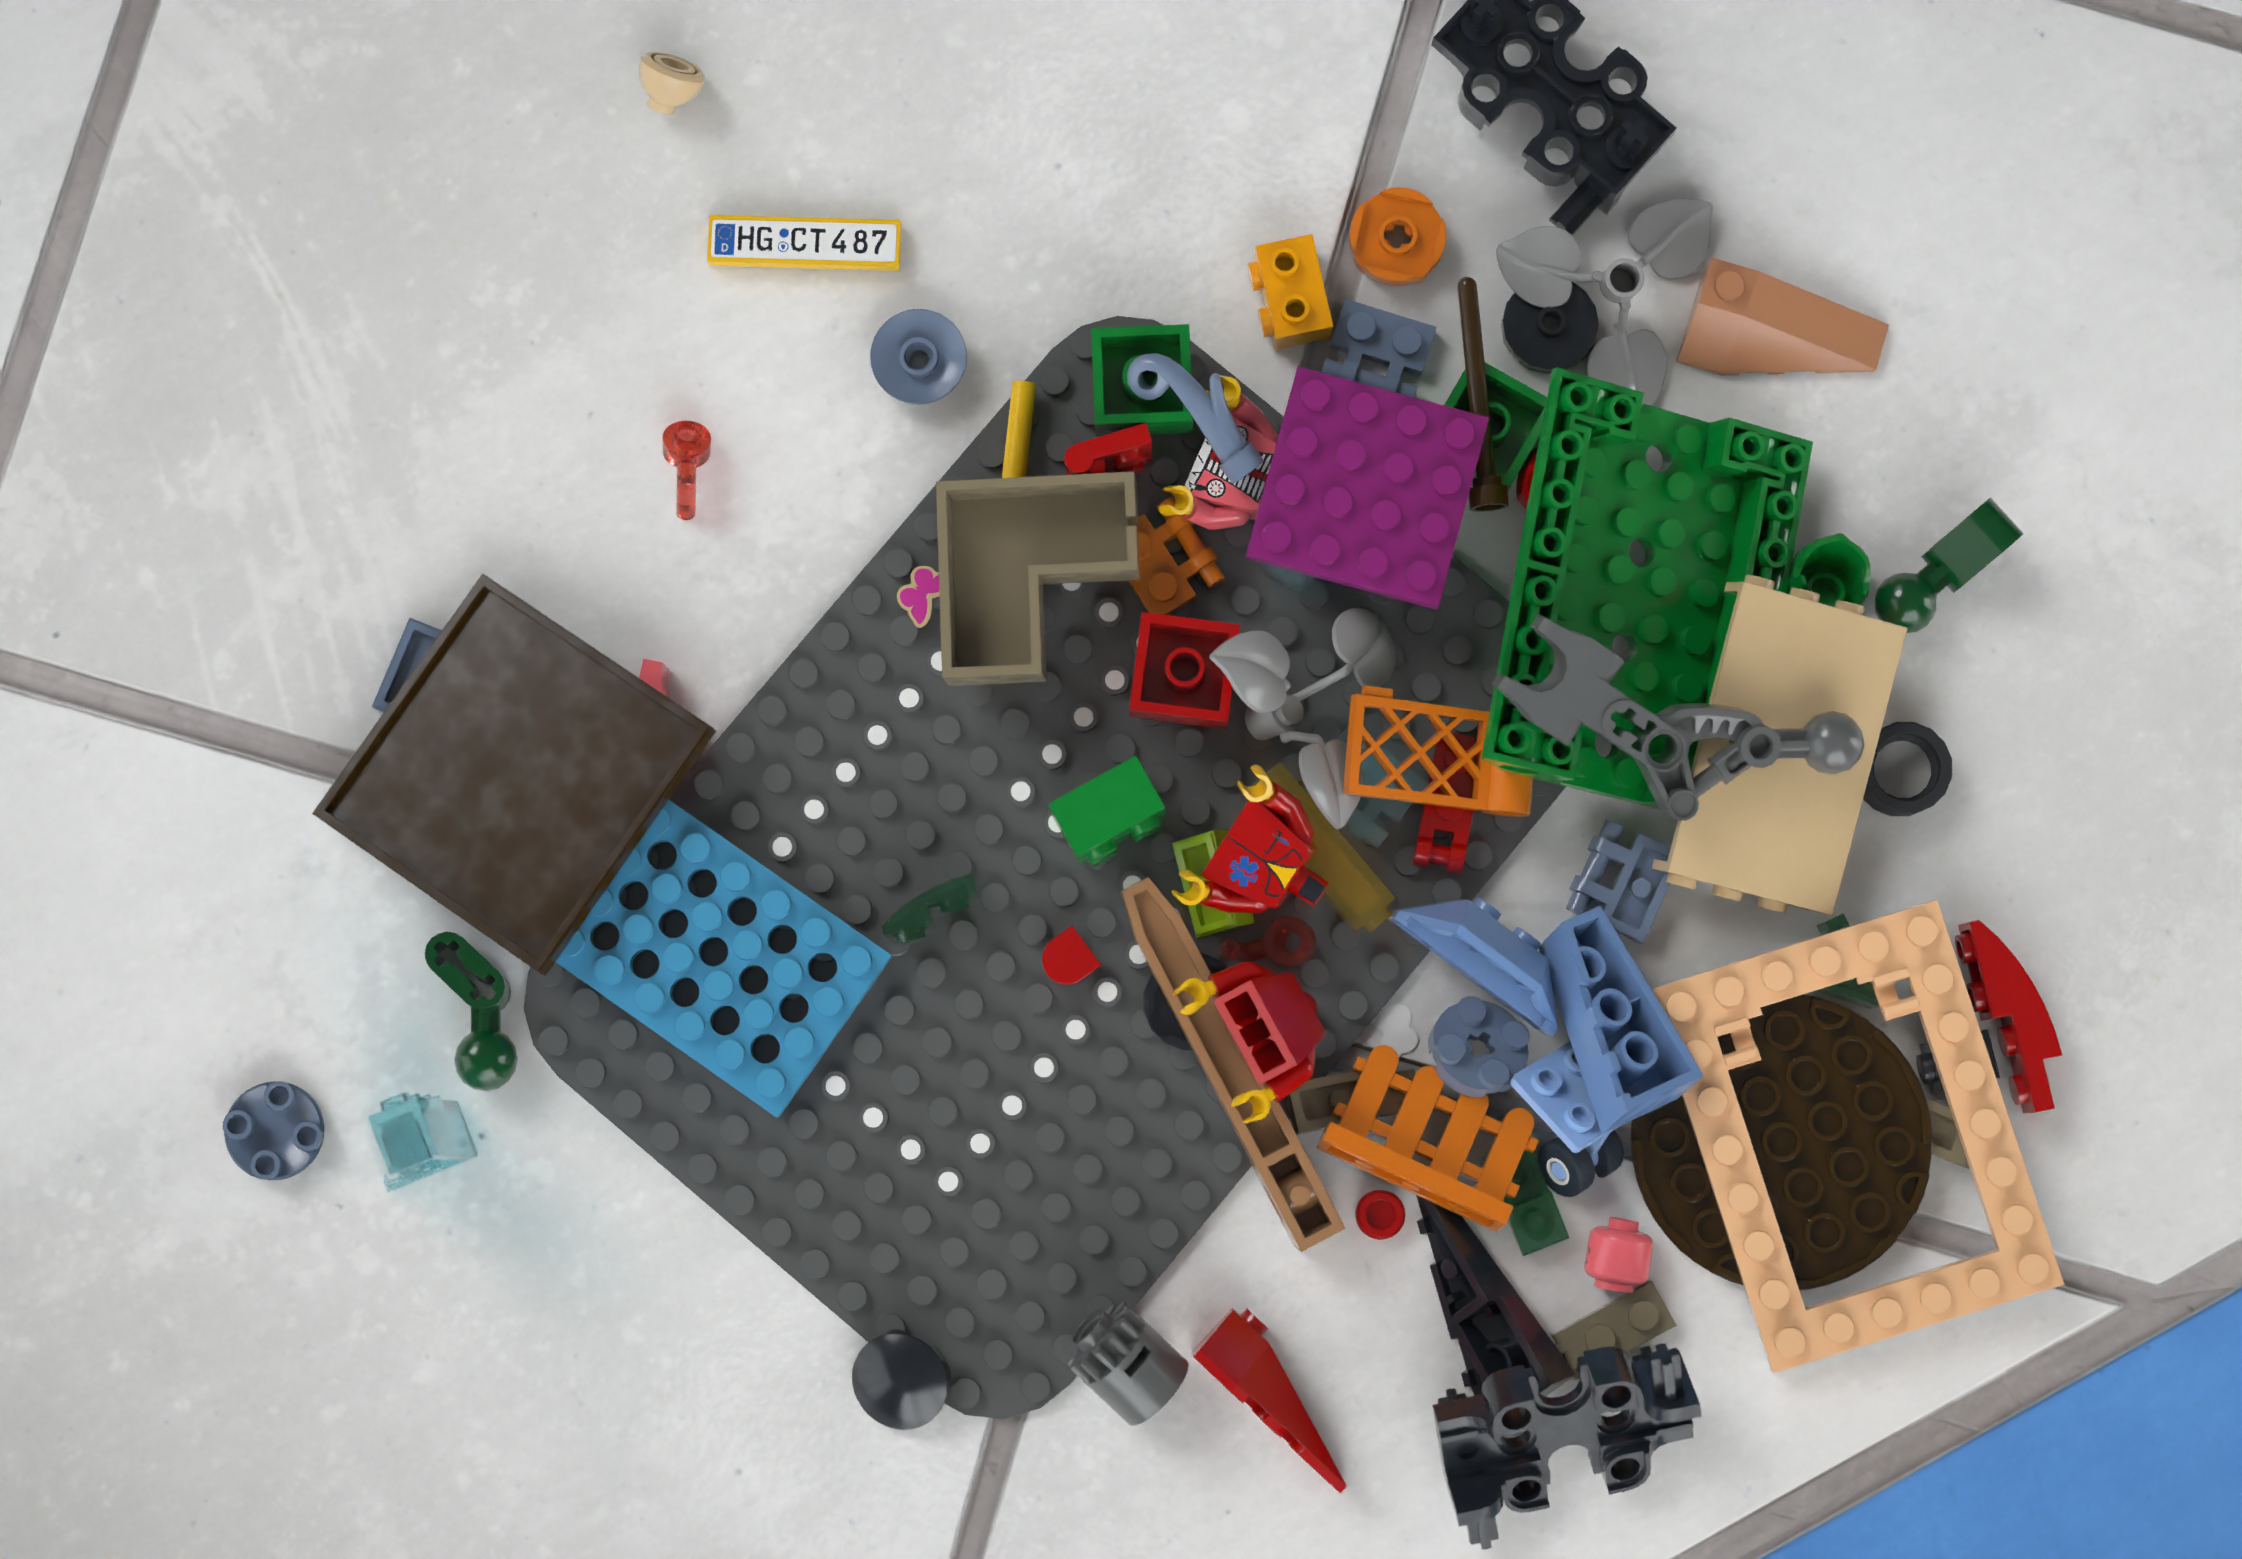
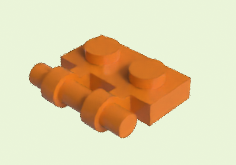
M1172 496L1162 501L1157 506L1158 510L1159 506L1170 505L1174 507V497ZM1145 514L1139 517V527H1137L1140 539L1141 580H1128L1148 613L1170 615L1196 599L1197 595L1188 580L1198 574L1201 575L1208 588L1217 585L1225 579V576L1216 564L1219 558L1211 546L1205 547L1192 527L1194 523L1183 519L1181 515L1163 516L1166 523L1154 530ZM1175 537L1190 558L1180 566L1176 564L1164 545Z

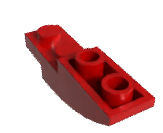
M1980 920L1958 925L1960 934L1955 936V947L1960 962L1962 964L1967 963L1972 983H1968L1966 988L1974 1012H1979L1981 1021L2000 1018L2002 1027L1997 1029V1038L2002 1054L2005 1057H2010L2014 1075L2009 1077V1089L2014 1103L2021 1105L2023 1113H2036L2055 1109L2043 1060L2062 1056V1051L2055 1028L2041 996L2014 954Z

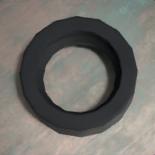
M1895 722L1881 728L1863 799L1874 810L1888 816H1911L1934 806L1946 794L1952 779V757L1945 742L1932 729L1916 722ZM1895 741H1908L1918 745L1926 753L1931 764V777L1927 786L1919 794L1910 798H1897L1886 793L1879 786L1874 775V762L1878 753L1885 745Z

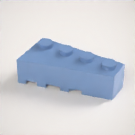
M1601 906L1563 921L1538 947L1540 953L1548 958L1552 989L1602 1134L1678 1099L1704 1076Z

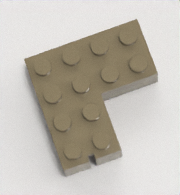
M1134 472L936 481L943 680L948 686L1047 682L1043 585L1141 580L1140 539L1137 527H1139L1138 488Z

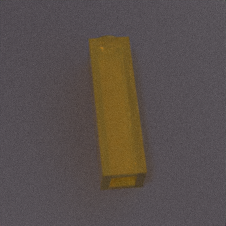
M1279 762L1266 773L1271 782L1277 783L1301 801L1314 829L1312 842L1316 844L1318 849L1306 867L1330 882L1323 897L1350 929L1356 933L1364 926L1371 933L1392 915L1387 906L1395 900V897L1342 834L1328 822L1315 802L1282 763ZM1260 779L1257 780V781H1256L1253 785H1251L1250 787L1255 786L1256 784H1258V782L1260 781ZM1242 793L1241 799L1246 804L1248 800Z

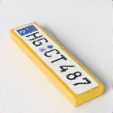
M709 215L707 262L709 266L900 271L901 220Z

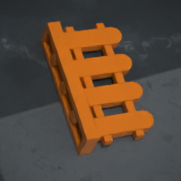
M1379 1045L1375 1047L1368 1055L1367 1060L1358 1056L1352 1070L1360 1073V1076L1347 1105L1338 1101L1332 1113L1333 1116L1340 1118L1338 1125L1333 1122L1327 1125L1316 1148L1495 1232L1504 1227L1514 1206L1503 1202L1505 1196L1512 1199L1515 1198L1520 1186L1511 1182L1519 1161L1524 1150L1533 1153L1539 1142L1538 1139L1530 1136L1534 1128L1532 1114L1526 1109L1515 1108L1504 1116L1502 1122H1499L1485 1115L1489 1106L1487 1094L1484 1097H1469L1460 1094L1457 1102L1443 1096L1440 1092L1444 1082L1439 1078L1433 1066L1420 1068L1413 1076L1412 1081L1395 1073L1399 1063L1398 1054L1390 1046ZM1388 1087L1405 1094L1392 1126L1375 1119ZM1433 1108L1451 1115L1437 1147L1420 1140ZM1479 1129L1496 1136L1482 1168L1466 1161ZM1368 1132L1385 1139L1384 1145L1382 1146L1367 1139ZM1414 1153L1430 1160L1429 1167L1413 1160ZM1459 1175L1475 1181L1474 1188L1458 1181Z

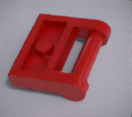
M1143 423L1070 446L1064 455L1067 468L1066 475L1134 472V474L1142 472L1145 470L1144 464L1152 462V440L1147 424Z

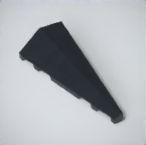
M1416 1195L1422 1218L1417 1221L1420 1235H1428L1435 1259V1262L1429 1266L1451 1340L1458 1339L1466 1370L1461 1373L1464 1387H1472L1474 1396L1482 1394L1483 1383L1492 1373L1523 1364L1525 1369L1533 1367L1539 1387L1538 1392L1543 1396L1549 1395L1576 1375L1463 1216Z

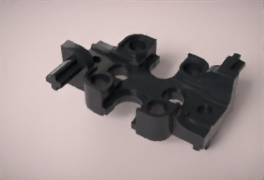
M1467 0L1433 37L1431 44L1463 76L1458 97L1460 112L1471 124L1481 131L1485 124L1489 127L1501 116L1504 109L1511 104L1518 102L1528 103L1538 110L1543 122L1542 129L1537 136L1531 139L1522 152V156L1527 159L1524 169L1546 186L1557 187L1565 185L1574 177V183L1577 188L1549 218V221L1556 227L1564 229L1573 236L1597 208L1606 215L1614 208L1623 191L1670 140L1677 127L1642 98L1648 80L1646 69L1626 49L1622 50L1618 46L1606 57L1603 64L1596 69L1588 71L1579 70L1570 64L1565 55V44L1569 38L1576 34L1585 21V17L1580 14L1581 11L1570 1ZM1541 17H1550L1557 22L1559 29L1552 32L1544 31L1537 25L1536 20ZM1511 44H1521L1529 50L1531 59L1524 66H1512L1504 58L1503 52L1505 48ZM1622 79L1630 85L1632 92L1624 95L1618 94L1611 89L1609 81ZM1486 86L1492 89L1496 98L1489 102H1483L1476 99L1472 90L1475 87ZM1586 106L1599 109L1603 115V124L1597 129H1585L1578 123L1576 117L1578 110ZM1552 148L1560 149L1565 152L1569 161L1562 165L1553 164L1546 158L1545 151Z
M1666 1343L1655 1345L1656 1351L1652 1352L1650 1346H1644L1640 1348L1641 1355L1632 1356V1362L1624 1350L1613 1346L1583 1351L1584 1356L1577 1357L1579 1383L1574 1390L1561 1397L1550 1398L1540 1394L1533 1367L1525 1369L1524 1364L1504 1368L1492 1373L1483 1383L1482 1394L1467 1397L1465 1393L1457 1394L1455 1388L1446 1390V1397L1438 1398V1404L1432 1405L1445 1481L1459 1527L1467 1525L1470 1544L1480 1543L1482 1550L1492 1548V1540L1499 1539L1496 1515L1503 1507V1500L1508 1508L1520 1513L1550 1508L1546 1486L1550 1484L1548 1461L1551 1455L1559 1448L1567 1445H1579L1588 1449L1593 1473H1602L1608 1493L1611 1495L1635 1489L1646 1482L1651 1473L1650 1458L1657 1448L1670 1442L1693 1438L1694 1427L1692 1418L1701 1417V1408L1678 1348L1667 1349ZM1621 1411L1614 1416L1606 1417L1601 1415V1413ZM1525 1431L1521 1435L1513 1438L1503 1437Z

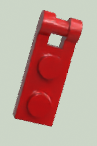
M1451 732L1465 752L1477 742V737ZM1443 738L1435 744L1432 759L1433 764L1442 773L1458 759ZM1475 755L1471 758V760L1474 762V764H1475ZM1462 766L1446 781L1458 797L1472 798L1474 779ZM1430 775L1427 785H1429L1433 781ZM1439 787L1432 792L1444 795ZM1423 804L1412 864L1427 867L1428 863L1446 866V871L1461 874L1474 810ZM1434 831L1453 834L1450 847L1433 844Z

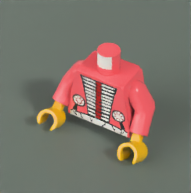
M1223 375L1219 376L1224 385V397L1235 424L1246 443L1251 442L1264 461L1245 477L1232 484L1219 467L1221 461L1205 438L1185 486H1167L1163 489L1165 492L1173 494L1175 506H1159V512L1163 516L1181 515L1183 519L1208 530L1242 526L1249 519L1256 520L1279 436L1262 410L1241 393L1238 381Z

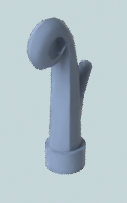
M1157 353L1144 354L1136 358L1129 365L1127 372L1128 385L1139 398L1145 400L1156 399L1164 394L1169 385L1171 386L1221 461L1219 467L1232 484L1245 477L1264 461L1252 443L1249 442L1247 444L1238 430L1227 406L1221 378L1218 374L1214 373L1210 376L1209 395L1198 381L1169 357ZM1148 370L1157 373L1156 385L1146 384L1143 379L1144 371Z

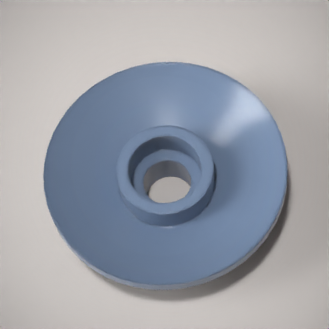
M911 309L894 315L880 327L872 342L870 363L876 381L888 395L904 403L923 405L944 398L957 387L965 372L967 351L960 331L948 318L931 310ZM919 353L925 354L929 358L928 364L923 368L913 367L911 359L914 355Z

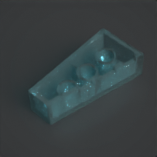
M405 1092L380 1102L379 1105L382 1111L368 1116L366 1139L387 1193L479 1156L458 1101L442 1100L441 1095L431 1097L430 1094L420 1096V1093L410 1095L409 1092Z

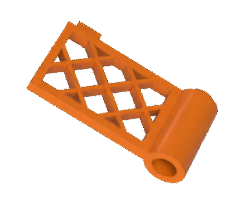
M1367 685L1362 686L1361 694L1351 695L1343 794L1476 810L1492 815L1525 817L1531 815L1533 778L1504 772L1481 759L1490 713L1488 711L1393 699V689ZM1365 707L1379 709L1391 724L1375 740L1363 726ZM1394 711L1406 713L1399 719ZM1416 714L1425 715L1437 731L1421 746L1405 727V724ZM1440 717L1451 718V720L1444 724ZM1462 720L1478 722L1477 742L1465 752L1450 731ZM1395 732L1398 733L1412 752L1396 768L1379 747ZM1441 738H1443L1458 758L1442 773L1439 772L1425 753ZM1363 742L1366 748L1361 751V746ZM1370 754L1374 756L1387 773L1375 786L1358 784L1360 763ZM1474 755H1475V764H1474V762L1471 760V758H1472ZM1416 760L1420 762L1433 779L1421 792L1412 791L1400 775ZM1462 766L1474 779L1472 798L1458 797L1446 781ZM1393 781L1398 789L1386 788V786ZM1439 787L1444 795L1432 792Z

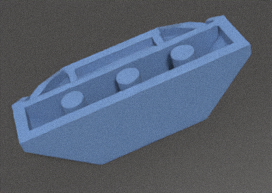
M1477 897L1474 903L1467 899H1457L1391 909L1386 916L1387 919L1541 1034L1549 1036L1555 1034L1558 1029L1548 958L1537 951L1541 943L1532 935L1519 927H1516L1513 932L1497 921L1502 914L1479 897Z

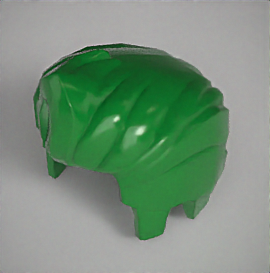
M1842 533L1816 539L1804 546L1794 557L1787 594H1790L1791 588H1799L1820 594L1818 603L1835 607L1836 601H1845L1863 606L1870 589L1871 567L1869 558L1860 546L1856 545Z

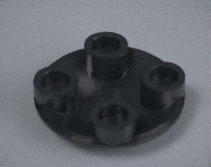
M896 1329L888 1331L885 1335L868 1342L857 1355L852 1370L854 1393L864 1411L880 1424L901 1430L921 1427L937 1416L946 1401L948 1382L951 1378L948 1364L941 1360L929 1345L916 1337L907 1335L904 1331Z

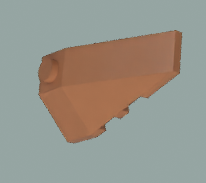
M1712 257L1702 272L1676 362L1721 376L1768 372V375L1815 371L1816 373L1874 372L1878 365L1889 324L1760 271Z

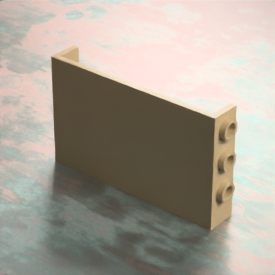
M1746 575L1744 582H1726L1724 592L1737 596L1708 704H1719L1746 710L1759 717L1764 725L1772 729L1803 728L1816 715L1830 711L1845 713L1854 719L1862 730L1865 743L1860 760L1850 770L1837 774L1820 773L1810 767L1805 758H1781L1765 768L1751 766L1728 784L1720 781L1698 797L1699 808L1691 819L1678 820L1667 862L1654 859L1652 869L1667 872V883L1695 890L1697 881L1712 884L1711 894L1740 902L1742 893L1759 897L1758 907L1786 914L1788 905L1833 916L1907 628L1864 616L1865 607L1861 605L1836 601L1835 607L1818 603L1820 598L1818 593L1791 588L1790 594L1773 590L1775 582L1772 580ZM1699 739L1691 769L1692 778L1710 766L1707 759L1728 745L1729 739Z

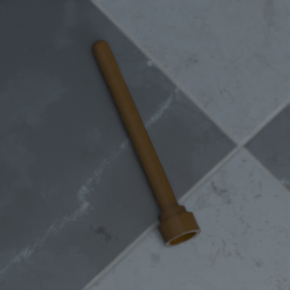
M1463 277L1459 280L1457 289L1470 413L1489 417L1476 465V478L1472 480V488H1470L1468 495L1469 509L1475 512L1494 511L1509 506L1507 485L1502 484L1501 476H1496L1477 283L1471 277Z

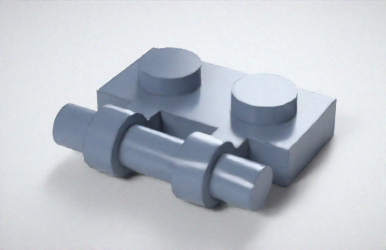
M1344 299L1329 348L1347 353L1344 363L1325 358L1321 373L1415 397L1418 386L1399 380L1402 371L1418 376L1422 375L1437 327ZM1361 358L1389 366L1386 376L1358 368Z
M1605 820L1599 836L1593 835L1587 849L1591 853L1581 875H1575L1569 887L1573 893L1566 909L1579 915L1586 912L1591 900L1604 905L1603 911L1617 933L1642 944L1670 886V883L1666 882L1668 873L1652 869L1653 861L1657 859L1667 862L1671 847L1638 833L1630 850L1617 844L1624 827L1613 821ZM1609 860L1622 865L1612 889L1598 884Z

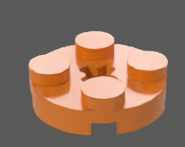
M1403 187L1388 188L1380 191L1379 195L1371 197L1367 202L1365 201L1360 205L1352 219L1349 233V246L1354 257L1355 266L1374 281L1390 286H1405L1422 282L1439 263L1446 244V226L1443 218H1440L1438 211L1433 207V203L1422 193ZM1395 226L1404 227V235L1410 237L1411 242L1409 244H1402L1400 248L1391 247V242L1384 238V233H1391Z

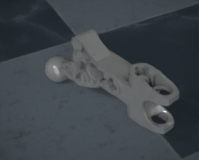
M1539 614L1530 627L1544 638L1553 649L1555 662L1550 675L1541 683L1528 686L1498 673L1491 684L1518 709L1525 719L1566 746L1569 745L1581 725L1584 724L1634 758L1657 806L1661 811L1680 821L1691 819L1697 813L1699 808L1698 797L1720 781L1728 784L1751 766L1765 768L1772 765L1777 759L1805 758L1808 765L1816 771L1830 775L1850 770L1860 760L1865 745L1862 730L1856 721L1845 713L1835 711L1816 715L1803 728L1772 729L1764 725L1759 717L1746 710L1719 704H1672L1657 714H1652L1610 685L1625 662L1623 659L1596 640L1563 628ZM1615 711L1619 712L1621 717L1636 725L1631 732L1617 726L1610 719ZM1664 734L1665 747L1663 751L1655 757H1650L1648 750L1651 740L1657 735ZM1698 739H1729L1728 745L1707 759L1710 766L1692 778L1687 757L1690 744Z

